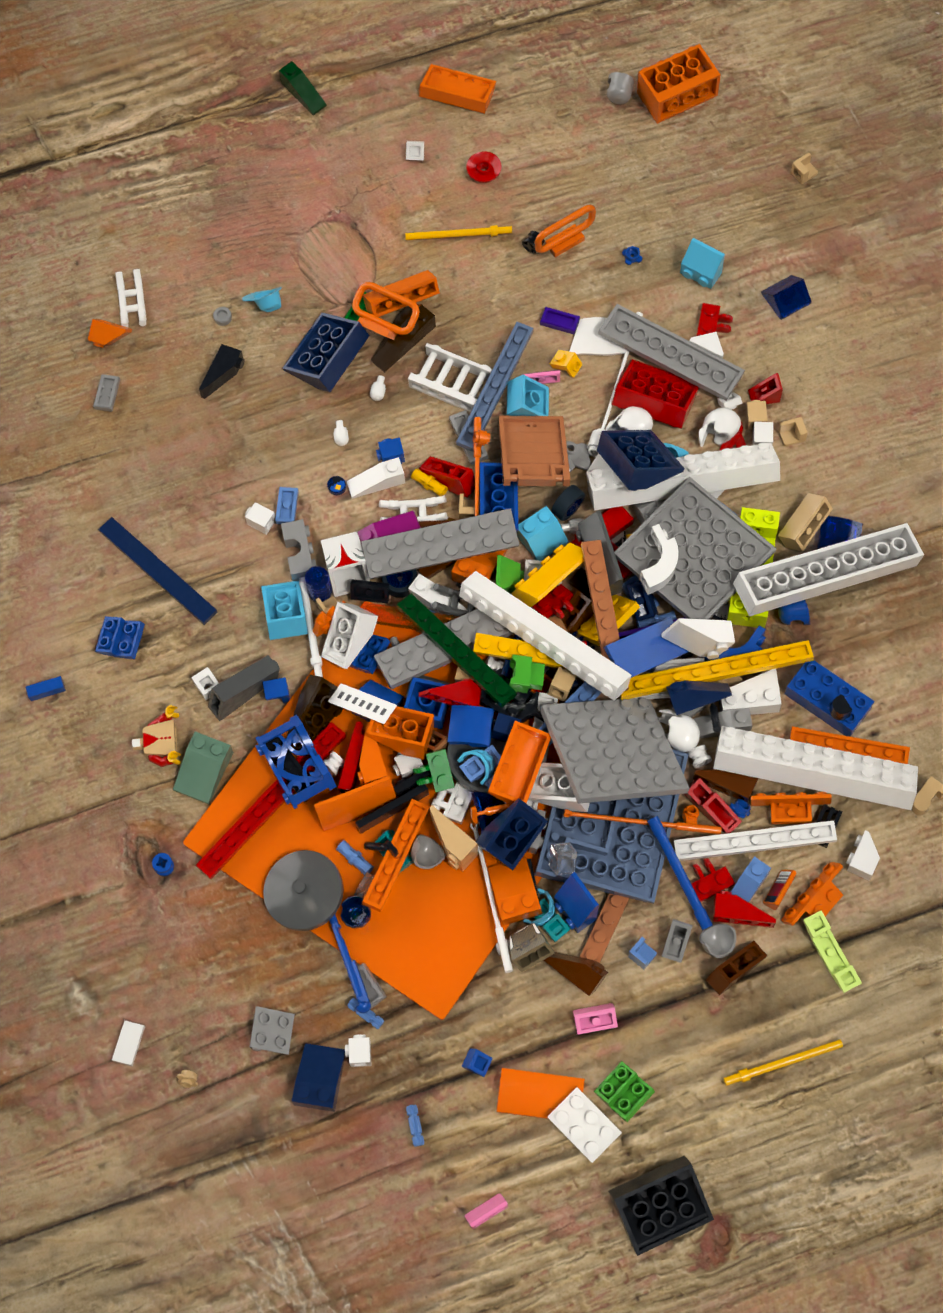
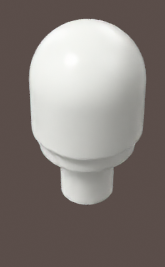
M379 375L377 381L373 382L371 386L370 397L374 401H380L384 397L386 385L383 384L384 376Z
M342 420L336 421V428L333 432L334 441L338 446H345L349 441L348 430L343 426Z
M571 519L568 523L561 524L563 531L576 534L578 523L584 519Z

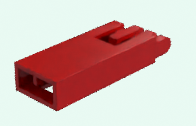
M623 506L610 508L602 514L610 541L633 525L634 518ZM575 534V540L570 543L581 547L582 542H578Z
M361 721L356 722L338 785L339 794L353 790L356 786L365 736L364 726Z

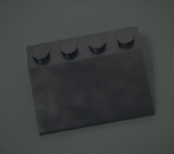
M685 1155L608 1191L637 1256L714 1220L693 1166Z

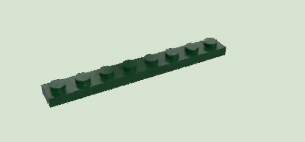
M409 594L397 604V609L499 706L503 707L516 696V691L413 594Z

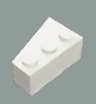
M776 669L769 670L729 687L732 696L719 700L720 712L739 708H750L751 715L779 712L782 703Z

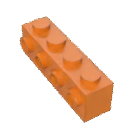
M429 270L384 286V288L407 297L414 302L440 294L437 278ZM375 291L363 294L366 311L377 317L406 307V305Z

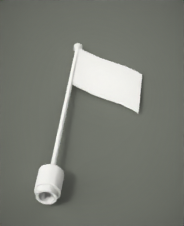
M636 312V314L643 316L641 312ZM603 317L580 319L569 351L575 352L576 355L608 356L625 354L602 427L592 431L587 446L588 453L593 457H597L599 454L597 447L602 431H605L615 390L621 380L629 350L598 334L599 329L607 319Z

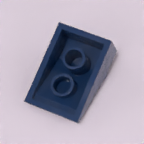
M518 798L486 826L476 840V843L500 863L514 870L548 820Z
M305 1043L292 1096L294 1106L335 1112L345 1059V1049Z

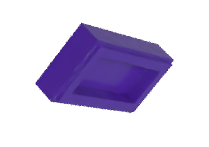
M545 307L540 325L575 335L580 316Z

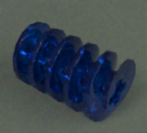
M320 566L311 567L305 574L309 596L314 602H316L315 599L317 598L324 602L332 594L329 574Z

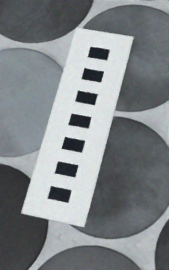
M342 683L328 700L332 704L385 724L397 706Z

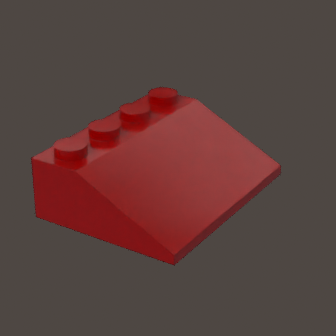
M632 359L616 387L612 405L620 409L632 406L641 407L649 412L653 420L682 429L700 387L671 372Z

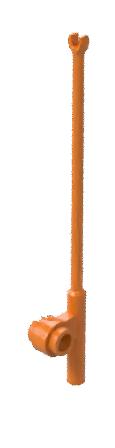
M475 417L473 434L475 516H478L481 447L490 442V433L481 430V418Z
M694 805L684 808L682 818L685 823L661 822L663 827L675 828L676 830L721 834V827L697 824L699 810ZM565 809L563 814L564 817L575 816L649 825L648 820L572 812L568 809Z

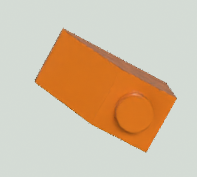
M92 319L88 340L92 341L94 346L104 348V345H111L130 334L132 329L105 320Z

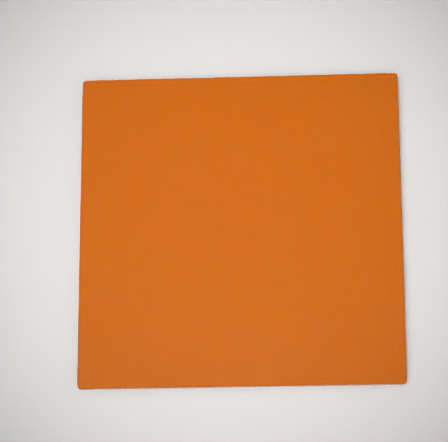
M364 601L360 606L378 616L373 635L385 637L389 641L392 637H397L399 643L420 635L419 632L371 602ZM390 642L389 646L387 647V649L393 647L392 644H391V642ZM322 657L323 666L321 668L323 678L337 687L342 683L359 690L368 681L373 680L390 689L380 669H375L373 674L350 666L348 669H344ZM451 662L424 675L452 684L455 683L458 666ZM314 668L309 675H315ZM309 675L264 734L290 721V718L294 715L301 690ZM410 681L390 690L405 697ZM406 698L403 700L400 707L404 708ZM480 702V704H479L480 706H483V707H486V708H487V706H486L485 704H483L482 702ZM345 708L328 723L333 722L346 733L345 739L333 750L344 761L356 722L361 721L363 723L364 731H366L368 721L356 716ZM449 711L447 712L443 729L434 728L435 731L448 737L451 717ZM494 711L493 719H497L498 712ZM534 717L533 719H528L523 724L533 727ZM288 731L282 734V736L285 739L287 737ZM377 741L387 775L390 776L394 787L402 779L400 775H396L392 766L395 765L394 757H397L396 755L399 752ZM552 743L548 749L546 763L562 764ZM256 747L252 749L184 839V846L200 857H203L277 780L265 756H260ZM426 755L424 760L421 759L423 765L428 764ZM340 768L336 776L332 775L337 786L336 788L323 790L305 803L301 802L298 804L296 809L293 808L291 803L287 805L284 802L225 864L221 871L264 899L263 890L266 877L274 864L284 856L296 851L309 850L329 858L338 868L343 880V898L335 915L342 927L339 929L351 959L356 960V963L359 965L365 963L372 974L440 1020H444L496 946V943H498L495 921L479 853L463 872L460 869H453L448 864L449 860L446 856L440 864L431 869H421L412 863L399 873L381 912L362 905V901L384 858L379 851L366 850L364 844L366 842H375L387 830H393L396 833L407 808L362 834L357 829L356 821L363 817L323 831L314 804L340 795L338 785L343 768ZM359 777L357 779L355 788L361 786L359 782ZM433 782L426 784L429 795L418 801L430 807L432 806L433 799H436L438 794L434 790ZM446 793L443 801L448 803L451 794ZM474 793L462 824L453 823L476 842L474 832L470 828V824L476 827V824L471 819V807L476 806L477 812L488 807L505 804V802L492 795ZM538 803L537 811H546L545 818H549L551 806ZM440 809L439 811L443 814L445 810ZM429 810L418 835H426L442 847ZM501 813L477 816L479 836L486 826ZM543 829L541 832V837H544L545 830ZM345 840L353 849L362 853L361 856L374 866L367 876H364L354 865H350L348 860L336 850L342 841ZM539 848L536 854L528 853V849L523 856L526 859H531L534 873L540 853ZM483 850L487 868L502 864ZM535 876L536 886L543 877ZM493 891V896L500 920L501 927H503V931L505 933L510 924H503L499 908L496 902L495 894ZM330 921L316 929L309 930L339 950Z

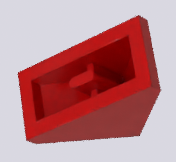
M775 373L750 388L748 391L751 401H766V405L780 402L783 388L779 374Z

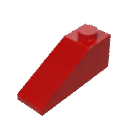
M431 456L419 467L423 473L435 477V480L447 486L448 490L454 494H464V497H468L475 490V476L470 468Z
M463 679L460 682L419 692V696L451 706H479L482 688L472 679Z
M720 891V893L715 895L713 922L774 928L776 924L775 918L741 897L732 895L729 891Z

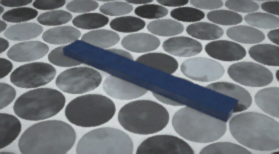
M113 517L98 529L104 537L203 625L218 613L209 602Z

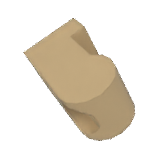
M931 776L916 795L911 809L912 812L916 815L925 814L931 805L932 799L935 796L938 798L943 796V784Z

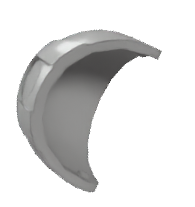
M418 835L411 847L412 862L421 869H431L437 866L446 856L442 847L426 835Z
M715 924L706 928L700 934L699 939L704 950L709 955L723 958L734 950L736 932L728 924Z

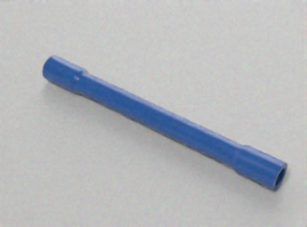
M656 816L648 820L647 822L663 849L701 929L704 930L712 926L713 924L690 883L659 817Z

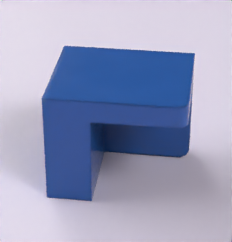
M286 677L263 681L267 701L282 698L283 703L289 702L290 695Z

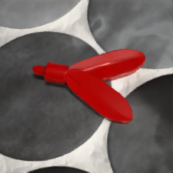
M742 422L739 431L729 441L723 443L720 450L725 448L732 449L735 445L736 448L746 445L742 435Z

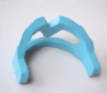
M475 749L464 752L457 760L459 763L463 762L470 754L480 757L484 762L486 768L485 777L480 784L482 786L485 785L493 776L495 770L493 757L488 755L485 750Z
M537 888L539 894H543L549 899V911L542 918L534 921L525 918L523 922L529 925L535 923L536 926H542L554 916L555 906L549 892Z

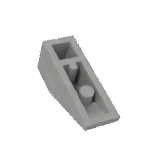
M750 708L718 712L721 726L751 731ZM711 715L694 718L700 730L699 739L719 737L720 732L713 731Z

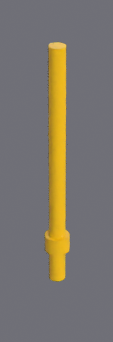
M492 225L490 228L405 233L406 240L478 235L498 236V234L512 233V226L498 227L497 225Z
M839 1039L749 1070L747 1068L739 1070L737 1074L724 1077L723 1080L726 1086L740 1081L743 1083L751 1080L752 1077L842 1048L843 1043Z

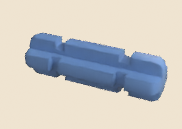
M352 998L349 1001L348 1008L353 1012L356 1011V1014L368 1023L371 1022L372 1026L376 1029L383 1025V1018L378 1015L376 1016L372 1010H369L367 1013H359L356 1010V1006L359 1005L357 999Z
M409 1105L406 1107V1111L409 1116L408 1121L411 1135L413 1136L412 1141L414 1147L424 1145V1138L421 1135L420 1118L417 1116L419 1114L417 1105Z

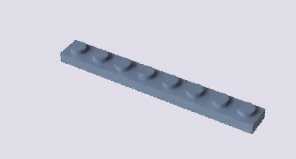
M516 322L456 441L457 446L474 452V418H481V430H485L533 334L534 328Z

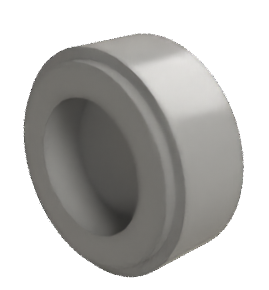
M219 307L213 313L215 323L220 326L228 325L232 320L231 311L226 307Z

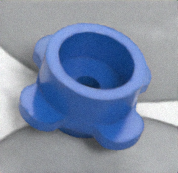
M631 246L623 250L622 255L625 256V263L627 265L642 261L638 247Z
M738 799L734 804H730L732 811L738 817L745 818L746 815H750L751 807L746 801Z

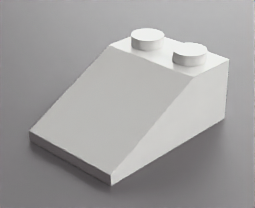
M337 602L321 657L344 669H348L373 635L378 616L354 604Z
M679 618L661 634L662 638L699 657H707L708 659L718 658L720 654L727 651L735 643L732 622L727 620Z
M541 763L528 800L564 810L588 812L590 803H577L562 764Z

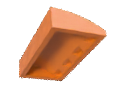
M431 64L420 84L419 97L485 114L491 101L496 81Z
M514 721L488 793L510 805L518 798L527 804L551 739L550 734Z
M386 776L316 803L314 806L323 831H327L368 815L397 797L390 776Z
M502 1068L497 1112L549 1119L547 1116L576 1087L583 1092L585 1079Z

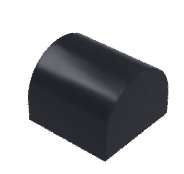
M841 694L833 700L830 714L839 721L849 718L852 708Z

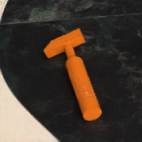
M510 804L488 807L477 812L476 806L471 807V819L477 824V816L502 813Z

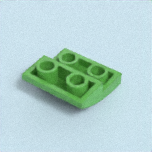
M621 1061L595 1089L594 1093L624 1121L628 1122L655 1091L638 1077L635 1071Z

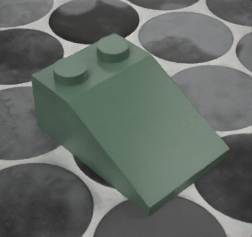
M195 731L186 749L173 791L209 805L234 753L231 745Z

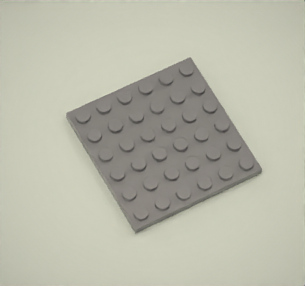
M689 477L614 553L619 562L640 578L642 570L654 566L661 559L660 552L650 535L652 526L659 524L661 529H665L667 532L668 540L675 537L678 545V561L671 580L663 588L656 591V593L685 618L710 620L737 592L733 583L739 572L762 566L776 552L777 548Z
M631 698L616 699L615 701L600 700L541 706L540 712L578 804L688 793L689 785L650 699Z

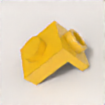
M558 350L549 363L553 369L567 371L570 377H575L582 366V362L575 352Z

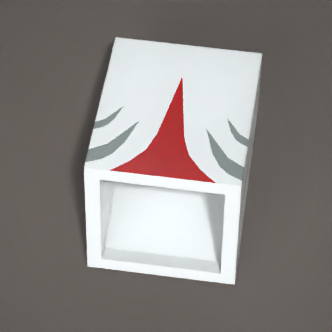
M357 532L321 540L334 597L350 594L352 579L370 581Z

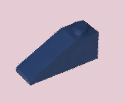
M684 680L674 682L666 687L676 715L732 696L728 683Z

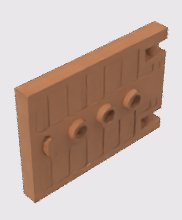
M499 416L498 427L503 486H510V482H517L518 486H556V482H563V486H570L563 416Z

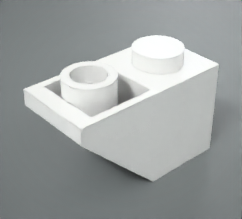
M865 830L863 836L858 835L854 844L857 849L855 853H850L846 863L849 864L847 871L869 881L880 857L870 833Z

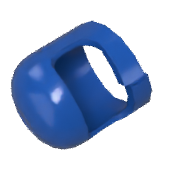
M806 600L778 608L779 618L783 624L791 625V621L801 620L804 625H810L809 609Z

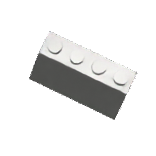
M599 510L578 523L576 537L578 542L601 540L612 596L622 593L623 577L601 511Z

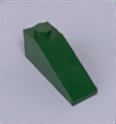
M293 61L279 70L281 84L312 115H315L327 106L303 71Z

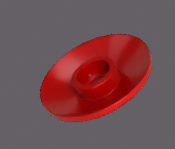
M487 151L473 154L466 164L468 175L478 182H490L496 179L502 168L500 159L495 154Z

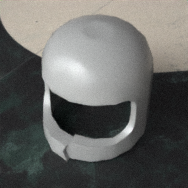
M611 73L608 77L609 88L607 89V97L614 104H625L631 99L634 79L625 73Z

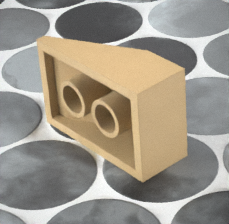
M432 805L430 807L431 820L446 857L449 860L448 864L453 869H460L463 872L478 856V843Z

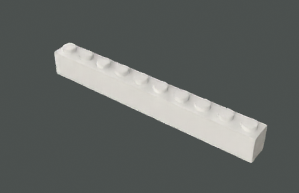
M477 571L462 582L459 594L461 598L586 681L605 696L615 701L628 688L631 674Z

